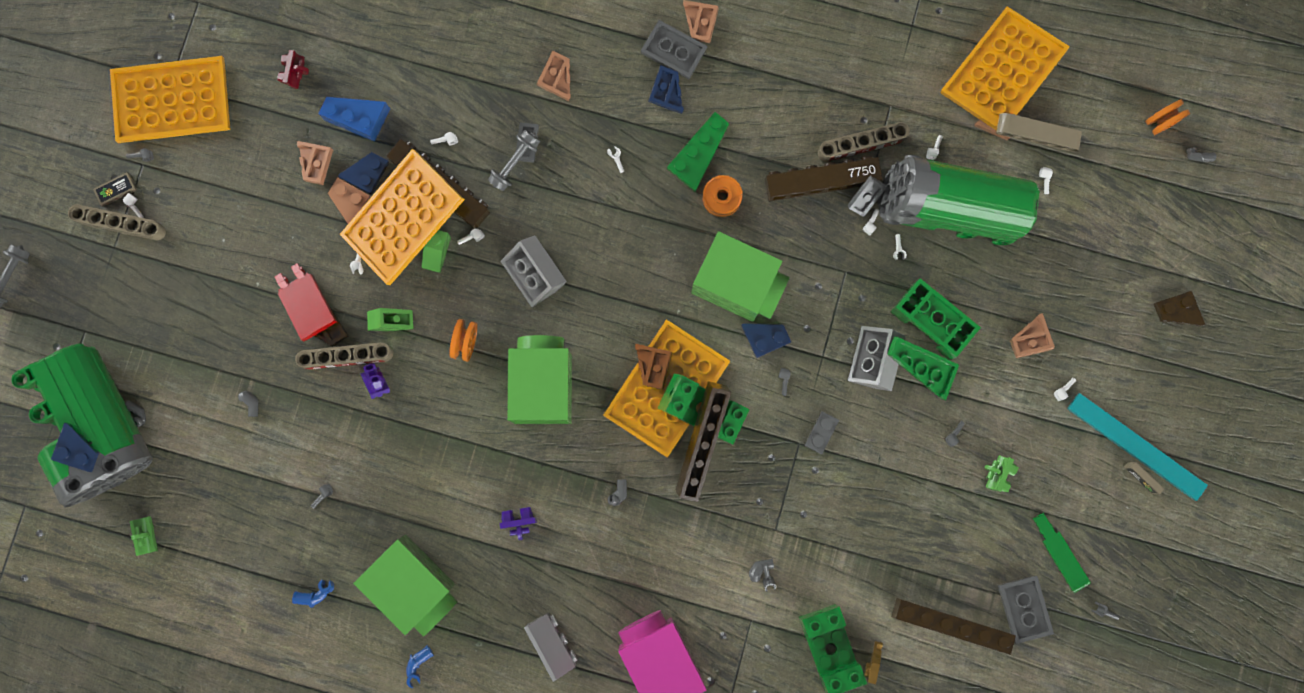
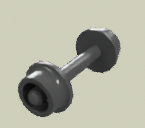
M525 129L520 135H516L522 142L520 147L501 172L491 169L488 181L493 184V188L504 191L508 186H511L512 182L506 177L528 147L537 152L540 140L536 137L535 132H529Z
M11 244L6 251L2 252L10 256L11 259L0 277V295L18 261L29 264L28 258L30 253L25 251L23 246L16 247ZM0 296L1 309L4 303H8V300Z

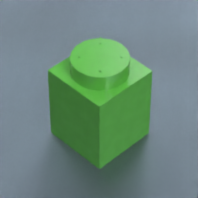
M718 231L693 283L691 294L754 322L758 314L769 319L771 318L790 277L778 272L782 260Z
M546 335L518 337L517 348L508 349L507 420L513 424H571L572 355L568 348H564V338Z
M407 535L397 539L353 583L404 635L414 627L424 637L458 602L449 593L455 583Z

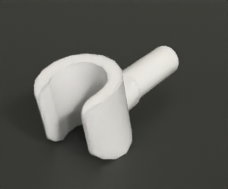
M452 132L446 133L441 138L430 140L431 144L445 141L448 142V145L458 143L456 135Z
M938 136L934 148H928L927 159L935 160L937 158L943 136Z
M614 146L616 153L612 155L610 149L607 150V153L610 157L614 158L620 173H622L624 169L619 158L621 151Z
M1047 167L1041 168L1039 172V177L1045 178L1044 194H1049V182L1053 174L1052 169Z
M128 193L124 197L123 202L131 207L138 217L144 218L137 206L134 205L138 199Z
M878 209L874 210L871 219L863 228L864 232L869 236L877 228L873 223L879 213Z
M473 229L468 236L458 240L457 243L460 245L472 238L478 242L485 235L481 230Z
M896 234V251L893 257L895 260H898L897 254L901 252L903 255L902 259L904 260L907 254L902 250L900 234Z
M357 253L355 261L350 264V268L353 274L358 269L361 275L364 270L361 264V257Z
M1072 378L1065 386L1054 392L1057 401L1069 397L1066 391L1076 382L1075 378Z

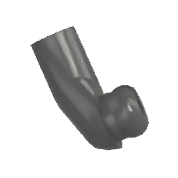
M1196 147L1188 148L1186 151L1189 160L1199 162H1213L1216 160V153L1214 152L1198 153Z
M249 391L240 392L238 399L248 406V417H258V398Z
M128 400L125 404L129 412L133 413V420L136 426H143L146 422L144 408Z
M626 479L617 480V491L608 497L607 501L612 506L619 505L627 498Z
M773 559L756 561L749 571L750 580L752 582L760 581V576L764 571L763 564L767 563L768 569H773Z

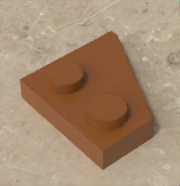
M635 344L643 385L663 390L672 352Z

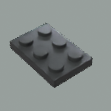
M658 20L641 49V54L664 67L677 71L679 75L689 80L708 46Z
M1036 575L997 585L1011 634L1016 635L1015 644L1054 634Z

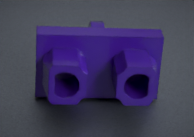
M374 363L364 366V372L360 374L371 399L381 397L383 393H390L380 368H376Z
M531 507L520 509V520H514L513 510L502 511V523H499L500 529L516 526V529L510 530V536L517 535L518 540H523V534L530 533L529 527L522 528L521 525L537 523Z

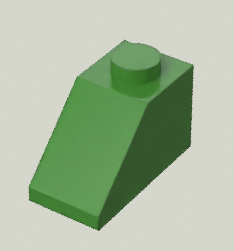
M438 230L424 246L423 269L441 273L451 240L447 232Z
M378 308L367 312L368 331L413 329L412 310Z

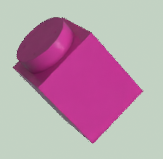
M661 610L633 622L618 632L623 642L619 645L618 652L638 693H703L707 690L704 680L673 619L665 620Z

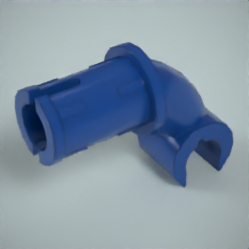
M321 580L318 584L319 591L317 593L312 592L310 594L295 591L292 603L309 605L310 608H313L328 593L334 590L333 581H329L328 587L325 588V580Z
M428 645L416 654L410 655L406 668V683L410 688H413V684L410 681L412 678L417 679L420 684V676L416 673V669L420 667V664L434 656Z

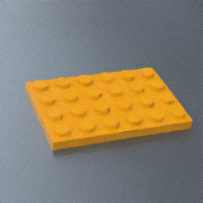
M1007 6L940 93L997 131L999 114L1018 115L1070 46Z
M222 56L110 69L115 141L117 143L230 130L225 61Z
M412 149L340 235L387 285H391L465 199L416 150Z
M666 319L649 347L672 352L663 390L643 385L641 369L639 368V363H637L603 416L668 458L689 426L688 423L658 409L674 373L683 375L706 389L708 381L717 383L730 360ZM701 402L696 405L697 412L700 409Z

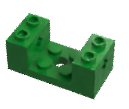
M921 278L909 288L890 311L904 324L910 321L938 344L935 349L948 360L956 358L981 328ZM934 313L941 314V323L934 322Z
M674 373L658 409L695 426L698 416L696 405L702 402L705 388L683 375ZM729 400L718 438L733 445L750 409Z
M834 604L800 616L799 620L825 693H844L866 685L867 681L862 667L855 659L844 628L846 623L840 606ZM829 643H833L836 646V651L833 654L826 653L825 648Z

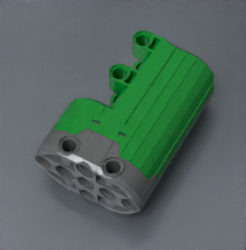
M907 155L901 162L897 161L895 165L891 166L883 181L887 188L877 201L879 214L884 223L892 225L901 224L927 230L942 228L956 231V236L959 238L969 239L983 236L992 238L991 243L1009 245L1026 235L1034 226L1037 219L1040 190L1038 185L1031 180L927 160L917 155Z
M81 343L65 347L25 366L12 375L11 382L14 387L26 390L34 389L40 392L44 400L30 409L29 419L32 422L40 424L51 423L58 427L60 433L64 423H69L79 435H82L87 440L90 446H93L99 452L93 471L87 472L51 460L58 439L40 450L37 459L59 503L64 508L87 501L122 484L151 464L153 457L101 355L95 347H87ZM26 376L27 381L25 384H23V379ZM44 411V417L41 419L40 414Z

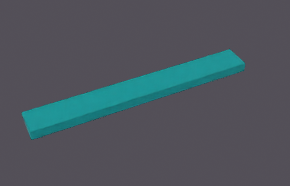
M1078 393L1067 408V410L1194 501H1198L1208 485L1082 394Z

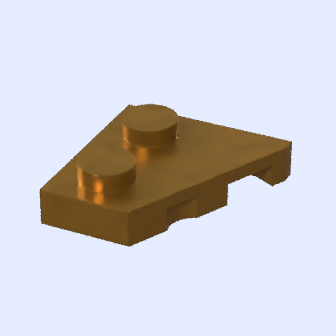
M874 642L871 662L866 663L864 675L867 677L868 683L876 684L882 642Z

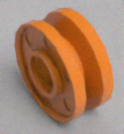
M1182 99L1161 109L1145 121L1147 125L1158 124L1152 130L1154 136L1191 114L1188 109L1182 112L1177 110L1184 104Z
M719 175L707 182L703 190V204L710 214L716 217H727L738 210L742 201L743 191L740 184L734 178L727 175ZM722 192L725 193L728 198L726 200H720L717 195Z
M457 320L451 338L450 358L456 359L461 351L462 360L466 362L470 360L477 337L478 326L476 322L471 321L466 329L465 320Z

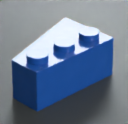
M326 97L318 114L324 121L375 142L390 111V107L386 102Z

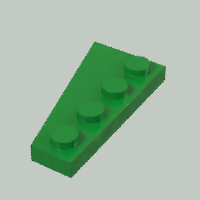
M714 112L667 166V170L696 192L729 123Z
M894 336L887 355L940 399L946 400L959 364Z

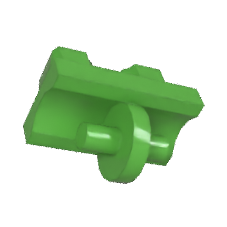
M998 456L997 461L994 460L992 466L985 465L984 469L989 471L987 475L988 482L985 487L994 491L1009 492L1011 483L1006 481L1008 474L1014 476L1018 471V466L1013 463L1014 459Z
M151 516L130 521L131 540L134 542L136 556L158 551Z

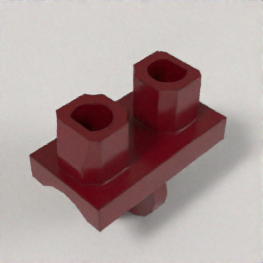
M289 50L288 54L282 55L281 63L285 66V72H279L277 80L293 89H298L302 75L309 74V69L304 67L305 57L297 54L294 50Z

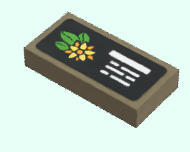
M126 172L93 190L100 205L104 207L125 197L128 193L131 194L137 191L131 175Z
M1128 462L1124 466L1151 494H1161L1164 490L1137 462Z

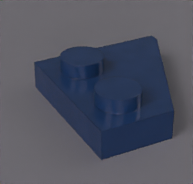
M660 65L648 102L682 114L684 109L681 102L678 72Z
M371 152L340 173L338 177L371 195L389 165V161Z
M741 325L756 359L791 343L784 325Z
M64 423L51 460L92 472L99 452L93 446H90L87 440L72 428L71 424Z

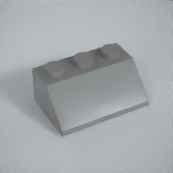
M535 235L519 241L501 260V263L531 307L536 306L557 292L567 282Z
M862 326L848 381L875 389L892 391L898 363L889 357L887 353L894 336L904 340L906 336L893 329Z
M548 612L527 624L524 629L554 682L575 668L578 659L574 651H569L567 648L568 640L563 632L559 633L556 627L559 624L555 616H550Z

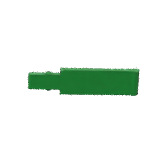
M1041 513L1033 518L1040 534L1044 537L1042 543L1071 591L1076 593L1091 584L1059 531H1054L1052 524L1048 521L1045 514Z

